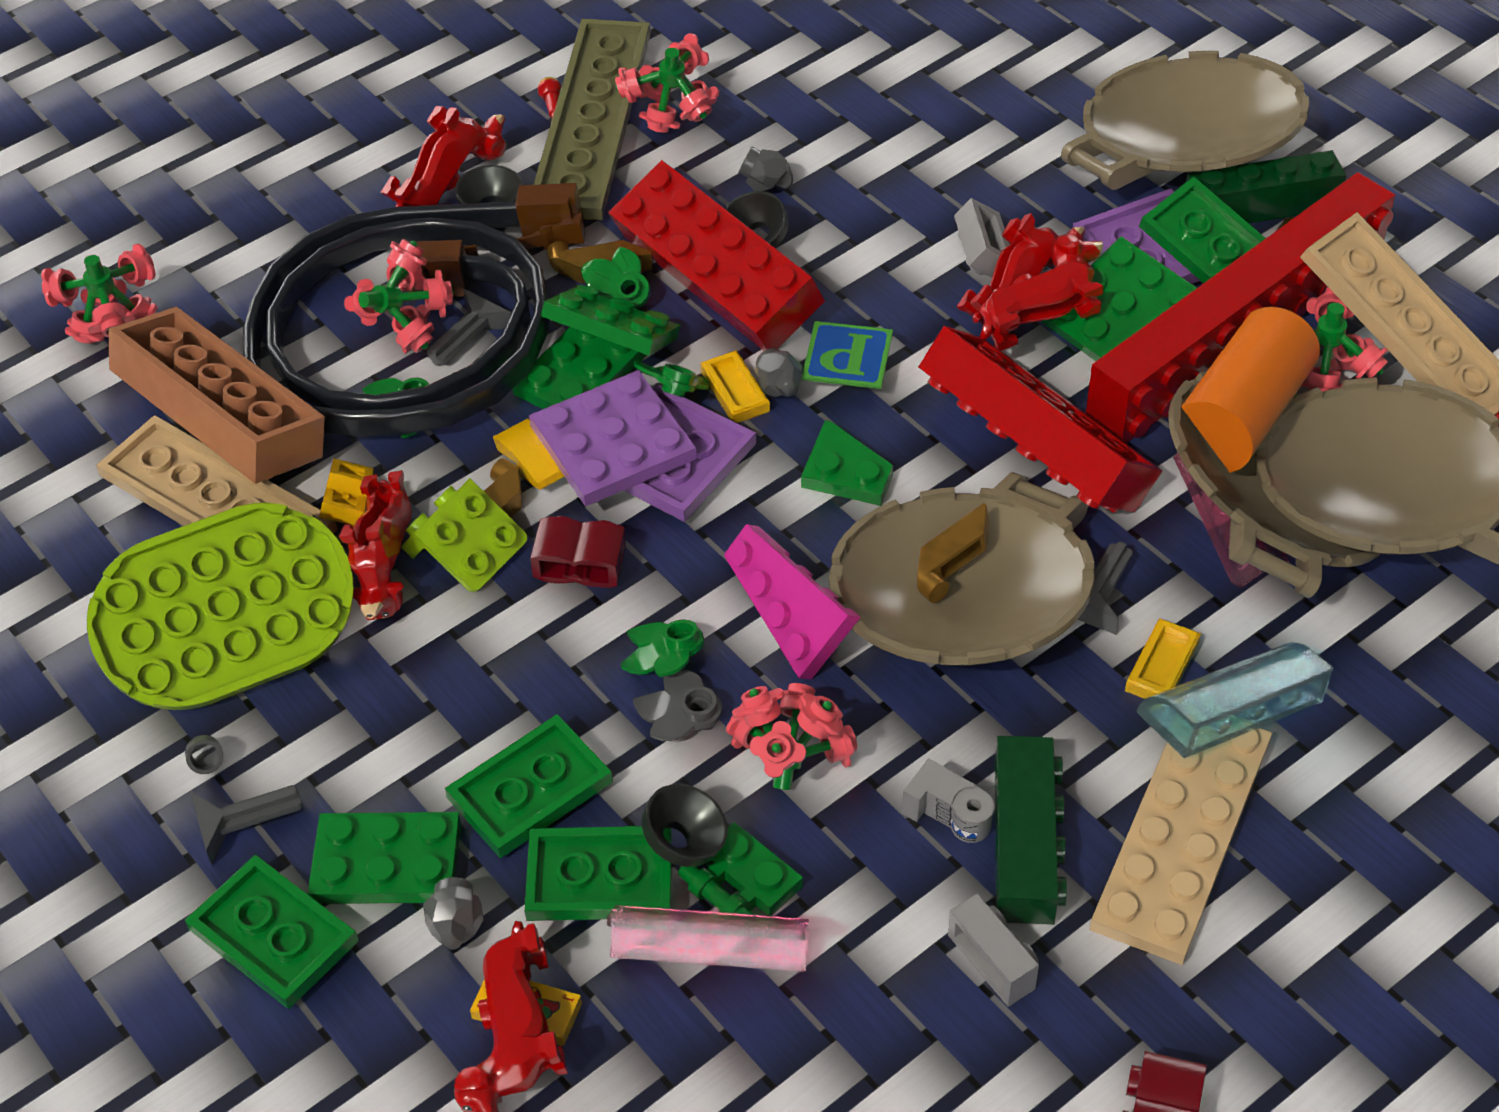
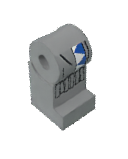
M928 758L903 791L901 814L918 822L923 814H926L950 827L953 834L959 840L967 843H977L984 840L991 831L994 801L986 791L975 786L974 783Z

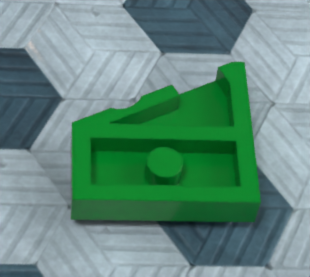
M825 420L801 475V488L881 506L893 477V465L831 421Z

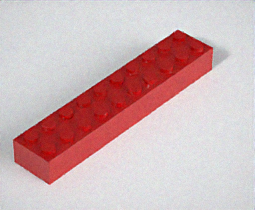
M1359 172L1354 174L1094 362L1091 366L1086 414L1126 444L1135 437L1140 438L1153 423L1161 417L1169 416L1170 402L1184 381L1195 379L1200 372L1208 371L1251 312L1264 307H1278L1289 310L1301 317L1307 311V301L1312 297L1317 298L1326 292L1328 286L1300 258L1308 247L1356 212L1384 240L1387 227L1393 219L1392 207L1396 194Z

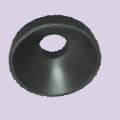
M498 165L481 166L466 172L459 178L455 186V197L458 204L516 201L519 185H523L520 176L510 168Z
M751 191L736 197L725 208L752 231L759 227L769 228V234L764 240L774 248L781 243L788 231L787 211L782 201L769 192Z
M670 784L656 790L647 801L641 821L643 835L654 852L664 860L683 867H696L707 863L717 855L727 838V822L720 806L704 791L686 784ZM673 828L680 831L686 839L687 846L683 848L672 846L664 837V829Z

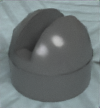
M208 735L194 737L185 749L187 765L198 774H210L216 771L223 762V750L219 741ZM207 745L213 746L200 753L195 759L192 756L193 753L199 751Z

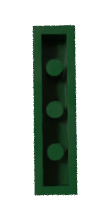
M1333 150L1245 163L1218 170L1187 173L1186 182L1195 177L1247 223L1298 216L1345 182L1346 173Z
M997 736L995 752L996 908L1002 913L1007 923L1055 925L1057 906H1066V877L1057 876V864L1064 865L1065 836L1056 835V824H1063L1064 796L1055 795V784H1062L1063 759L1062 756H1054L1053 737Z

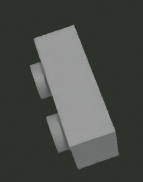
M970 198L954 215L959 231L958 236L963 244L967 265L977 274L984 273L992 277L998 257L1002 250L1010 244L1001 236L1005 229L1000 213Z
M975 894L950 910L948 936L1008 1007L1036 989L1039 967L1038 958L1026 942H1019L1008 930L1004 916L995 906L989 907L978 894Z

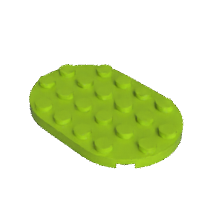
M277 503L241 505L142 541L120 554L102 573L103 577L97 585L93 597L90 598L87 611V633L92 653L99 667L110 682L130 698L142 704L166 710L200 708L300 670L324 655L337 641L350 616L353 602L351 566L336 536L315 517H309L299 511L287 508V505Z

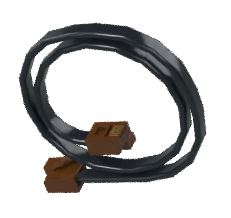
M577 183L519 185L516 201L399 206L353 214L305 235L269 266L253 295L243 327V356L261 369L260 344L266 325V348L272 365L292 393L312 405L311 407L325 416L324 433L355 437L398 436L449 427L498 404L533 370L549 331L550 319L541 317L544 301L548 300L543 269L528 250L542 246L546 250L550 244L556 241H563L567 244H581L585 241L584 216ZM520 227L522 237L514 238L494 228ZM402 239L410 242L416 241L417 246L424 250L421 256L427 260L426 265L421 266L423 277L425 279L435 278V270H441L443 281H450L452 290L454 291L453 297H464L463 288L469 290L470 281L492 283L507 290L516 301L502 335L469 366L425 387L379 395L329 390L296 373L283 354V329L298 300L331 271L372 252L392 249L390 247L392 241L398 244L401 243ZM477 247H481L514 262L532 283L535 297L532 320L525 283L510 266L490 257L479 256ZM413 287L412 289H410V290L407 291V292L423 291V289H422V290H416V289Z

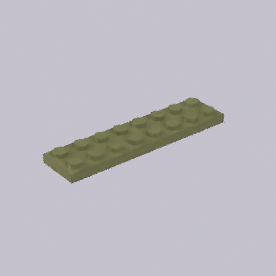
M581 19L533 185L577 183L584 219L603 220L633 104L629 103L627 97L621 98L616 90L615 78L620 76L618 69L621 67H626L627 70L636 67L639 72L643 66L651 35L649 22Z

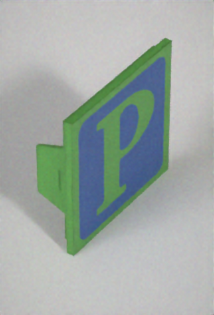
M815 321L801 379L882 389L893 329Z

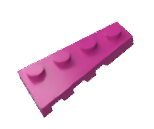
M746 524L724 556L798 678L812 680L861 617L852 609L842 606L837 601L839 597L829 588L821 587L812 579L813 574L804 566L795 564L789 558L790 554L759 526Z

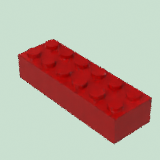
M663 160L651 169L608 212L626 239L650 251L653 261L763 351L771 348L778 349L825 302L816 283L808 273Z
M943 326L918 368L930 376L927 382L932 387L948 395L951 392L958 397L957 406L975 417L980 414L988 420L985 425L988 430L1003 439H1007L1009 436L1018 443L1015 448L1018 453L1033 462H1037L1039 459L1048 466L1045 471L1047 475L1067 486L1068 483L1079 490L1076 496L1094 509H1099L1102 506L1113 513H1117L1118 510L1135 513L1163 472L999 349L978 336Z

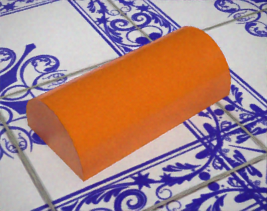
M1264 307L1251 312L1181 406L1230 473L1241 469L1249 462L1316 365L1320 356V345L1316 333L1303 318L1283 308Z

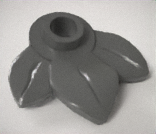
M681 669L675 674L664 676L663 691L633 699V705L641 718L649 723H653L650 729V737L661 741L679 740L694 729L710 728L719 721L722 715V704L719 697L711 689L703 686L699 675L686 669Z

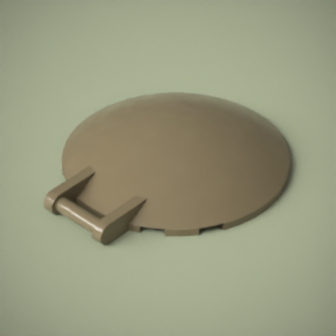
M1189 51V58L1168 61L1167 55H1162L1125 67L1096 86L1095 96L1091 100H1086L1084 105L1083 122L1086 134L1065 144L1061 151V158L1069 165H1079L1101 178L1102 184L1112 190H1117L1155 170L1202 172L1228 168L1261 158L1292 140L1302 129L1308 118L1309 96H1306L1304 92L1303 82L1294 73L1275 62L1258 56L1240 53L1238 59L1219 57V51ZM1106 153L1118 161L1107 165L1095 158V156Z
M1207 371L1200 372L1191 381H1184L1170 402V433L1174 446L1190 475L1211 501L1231 518L1230 560L1241 565L1249 563L1295 586L1297 593L1311 598L1321 584L1322 565L1333 567L1359 566L1374 560L1381 554L1353 549L1327 541L1302 529L1285 517L1268 499L1260 485L1255 466L1256 452L1244 467L1230 473L1181 407ZM1256 539L1295 557L1296 566L1255 547Z
M1359 378L1342 381V387L1324 392L1317 387L1298 395L1289 402L1256 451L1255 466L1257 477L1268 499L1285 517L1315 536L1345 547L1386 554H1417L1459 546L1499 565V533L1493 531L1499 525V419L1484 407L1458 393L1431 384L1405 379L1403 386L1378 384L1377 378Z
M1015 472L1009 473L993 489L981 488L980 494H955V487L921 491L920 499L899 504L895 499L863 516L843 535L831 557L832 566L829 575V587L839 597L837 601L842 606L852 609L861 617L852 630L869 643L897 656L942 665L986 664L1021 656L1048 644L1063 634L1082 615L1090 601L1095 581L1094 559L1086 539L1081 540L1073 531L1084 519L1088 505L1077 496L1067 498L1026 481L1025 476ZM985 503L989 517L986 550L945 579L949 583L947 594L940 601L931 603L918 591L917 587L921 547Z

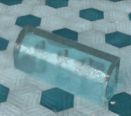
M1289 642L1148 697L1141 702L1137 713L1185 759L1322 702L1333 668L1309 647L1301 643Z

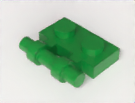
M735 822L727 829V838L724 846L715 857L705 863L709 868L699 869L697 866H681L678 871V876L689 884V892L699 900H708L719 910L718 915L730 926L736 924L746 933H751L759 923L760 919L751 912L756 906L767 916L771 917L803 888V877ZM726 881L740 893L731 895L720 885Z

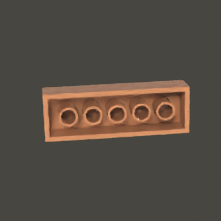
M178 307L109 328V370L253 483L257 484L266 481L274 476L323 458L325 416Z

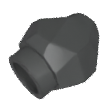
M751 147L738 171L739 174L747 177L746 182L754 191H767L770 189L783 191L790 188L793 183V174L790 166L778 151L765 149L760 151Z
M771 348L763 351L758 356L754 371L758 376V383L764 394L771 397H789L798 391L803 366L788 351Z
M451 877L439 881L434 887V894L423 903L425 923L431 935L450 950L459 948L462 943L475 936L484 920L482 903L479 897L473 894L472 884L463 878Z

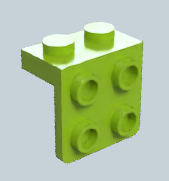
M469 478L457 491L452 486L446 489L433 503L438 509L429 518L422 513L405 530L410 537L401 548L412 559L425 548L469 592H477L526 543L527 534Z

